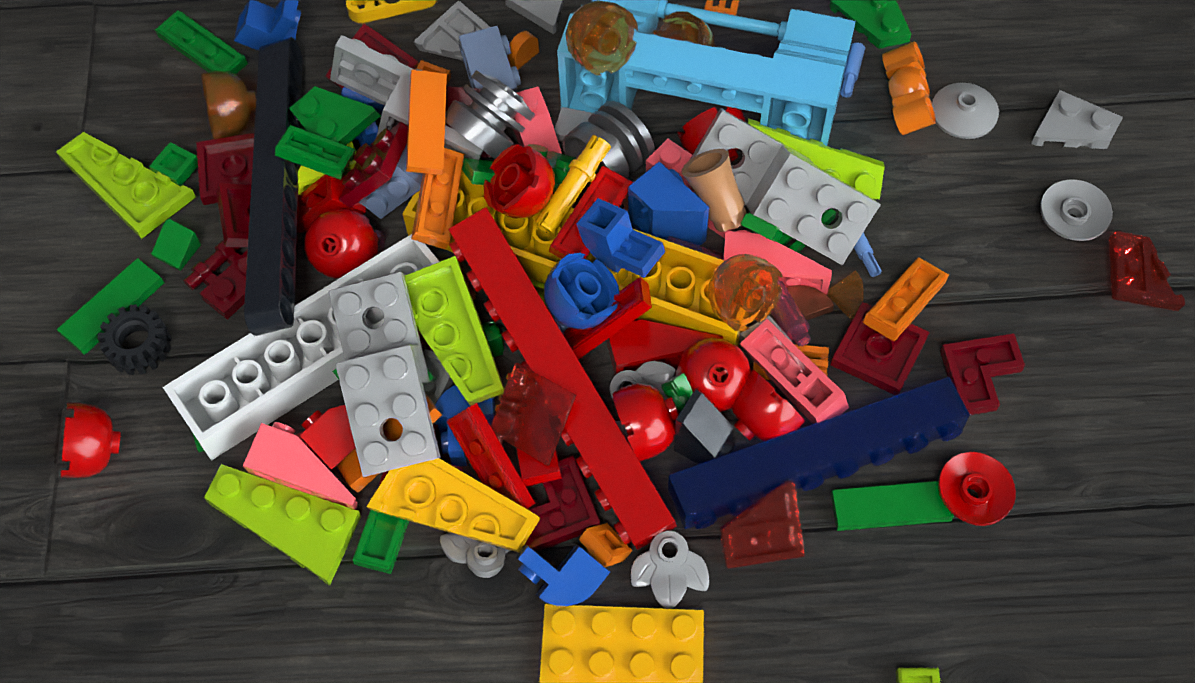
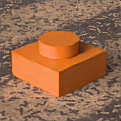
M608 523L587 528L579 538V541L587 548L588 554L604 567L625 561L633 551L628 545L624 544L621 537Z

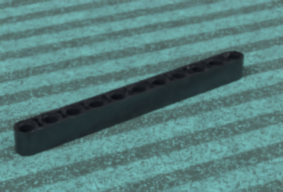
M292 37L266 44L259 48L244 305L245 321L249 331L254 336L287 329L294 324L299 164L275 156V147L288 127L292 125L300 128L299 120L289 109L301 99L302 55L296 40Z

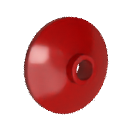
M978 452L958 454L945 464L939 475L938 488L944 505L954 516L966 523L979 526L995 524L1004 519L1014 506L1016 488L1013 478L1004 465L989 455ZM967 489L976 491L978 498L971 496Z

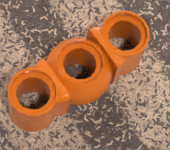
M914 41L883 53L882 59L886 75L890 79L888 81V88L892 98L893 115L900 133L905 135L936 124L932 102L928 97L930 91L924 71L925 65L917 43Z

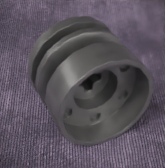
M476 70L471 77L484 87L478 93L466 84L463 89L473 100L472 104L468 106L454 100L445 112V122L481 150L496 159L502 151L514 144L503 132L508 126L519 132H523L525 129L513 119L517 112L529 121L532 120L535 113L529 109L520 95L500 80Z
M607 101L598 111L591 114L588 122L579 124L562 140L565 155L578 158L592 135H596L598 138L601 137L611 146L609 152L602 159L601 164L626 179L629 177V172H636L642 164L646 163V159L654 153L655 147L651 135L642 121L625 105L616 101Z

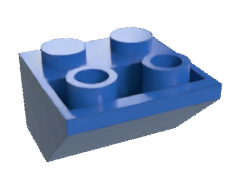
M659 161L628 187V214L631 224L638 231L675 244L702 245L706 241L709 206L684 184L683 179L675 170H668Z

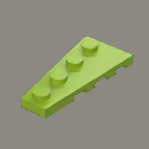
M748 118V124L806 156L821 170L872 199H880L885 168L884 162L842 148L838 150L825 146L823 142L811 138L807 140L794 136L789 131L760 125V122Z
M82 132L56 151L59 158L141 239L196 198L192 189L184 185L179 186L175 184L168 176L145 168L143 163L134 158L129 159L119 154L117 149L85 132Z
M456 256L405 275L416 326L469 405L472 406L475 403L505 393V388Z
M222 464L204 497L208 504L242 527L258 535L273 548L276 547L301 567L307 568L329 586L361 519V514L358 510Z

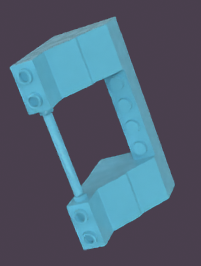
M592 0L590 3L582 5L579 11L570 13L557 50L561 108L566 107L594 113L607 101H616L631 110L637 89L758 112L761 113L760 125L773 129L780 128L789 131L791 135L807 140L811 138L828 146L856 21L791 9L788 22L781 21L780 25L778 23L668 3V0ZM666 15L764 35L778 36V41L781 42L773 58H768L758 54L742 53L722 47H711L690 41L660 37L655 35L659 18L664 19Z

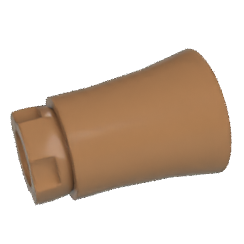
M713 149L689 160L682 168V175L695 193L709 206L708 218L713 221L716 230L726 232L741 226L740 224L747 212L744 208L745 202L732 171L728 151L725 149Z

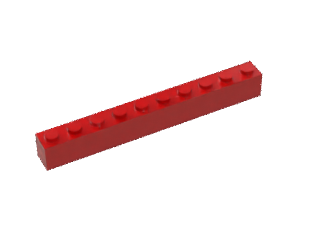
M487 207L449 228L448 230L455 240L449 243L450 248L459 263L467 260L472 270L467 272L466 275L476 292L484 289L489 300L483 304L493 321L496 322L501 319L507 328L501 334L512 353L518 349L520 350L525 361L519 365L530 384L536 380L540 384L544 392L537 396L547 413L550 415L556 412L562 424L556 428L568 447L574 443L581 456L576 458L575 461L585 478L588 479L594 476L600 486V489L594 493L605 512L613 508L620 520L614 524V527L624 544L627 545L633 542L636 549L639 550L651 543L652 539L661 532L671 531L676 528L677 524Z

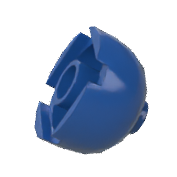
M582 253L568 254L551 269L544 284V300L549 312L558 322L574 329H587L599 325L618 306V304L612 306L613 302L616 301L614 300V295L619 294V286L613 274L597 259L593 263L583 259L586 254Z

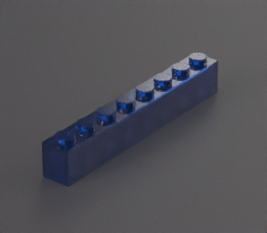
M947 377L669 475L668 491L684 529L686 530L694 526L696 529H703L714 524L717 518L730 513L732 516H739L750 511L753 505L767 501L769 504L779 502L786 498L789 492L800 488L803 491L815 489L823 484L824 480L834 476L846 478L856 473L859 467L870 463L874 466L882 465L890 461L895 454L907 451L909 454L918 452L928 446L929 442L940 438L942 441L952 440L962 434L970 414L951 378Z

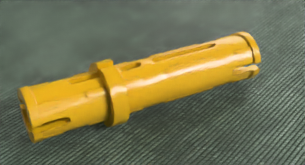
M592 135L577 160L573 159L568 166L570 170L549 200L543 212L534 222V225L542 232H548L550 236H553L588 182L594 180L596 177L594 172L611 149L609 143L604 139Z

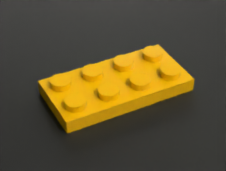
M545 604L540 683H703L704 610L583 605L556 606Z

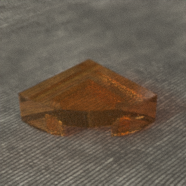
M856 270L831 287L827 294L850 320L855 317L864 298L863 281Z

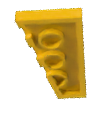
M439 458L390 470L366 506L373 511L519 553L540 520L536 514Z

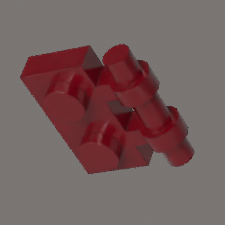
M222 240L214 247L216 251L203 263L199 261L191 268L193 272L183 281L191 290L197 288L202 282L206 284L207 287L200 292L203 301L228 320L245 304L248 250L239 255L236 251L241 247H225L224 240ZM225 261L229 263L230 266L218 277L213 273Z

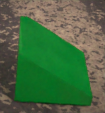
M167 219L162 226L151 255L181 271L201 246V243L194 231L171 219Z

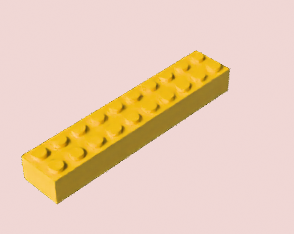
M462 171L452 226L487 207L528 277L545 283L551 269L561 260V258L549 252V247L574 208L571 207L555 231V234L550 236L548 232L544 233L534 225L535 220L545 207L532 217L517 219L508 217L489 207L484 199V185L472 184ZM420 190L412 196L403 212L408 236L413 231ZM635 230L662 242L665 253L645 278L623 268L618 273L609 269L619 286V291L640 277L649 284L652 308L637 319L723 336L724 340L738 345L740 333L744 331L759 297L762 274ZM452 235L450 237V243L455 241ZM448 245V247L445 250L453 252L450 246ZM590 253L587 260L593 263L596 258Z

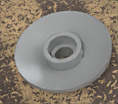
M970 83L947 85L936 93L932 101L936 125L945 133L956 138L975 139L982 137L995 127L999 117V108L994 97L982 87Z
M1063 180L1053 184L1044 193L1040 204L1041 215L1046 225L1059 236L1074 241L1091 240L1102 235L1109 227L1113 216L1112 205L1104 192L1095 185L1082 180Z

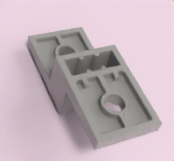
M341 35L335 45L330 80L385 106L377 136L385 128L391 130L400 122L408 126L411 70L419 69L410 68L400 63L391 55L381 54L368 48L360 40L349 39ZM445 124L444 147L463 153L464 158L480 160L483 150L455 129Z
M720 108L691 159L713 149H725L727 151L731 148L740 149L742 151V160L731 167L738 189L751 214L779 227L783 233L843 265L881 204L821 170L806 156ZM829 208L838 209L839 218L834 224H822L821 217L824 211Z
M399 272L328 290L345 361L335 363L362 476L366 477L441 458L423 384L430 382L404 273ZM374 307L380 308L384 313V322L377 329L370 328L366 323V314ZM390 418L397 419L403 428L401 437L396 441L389 440L383 433L384 423Z

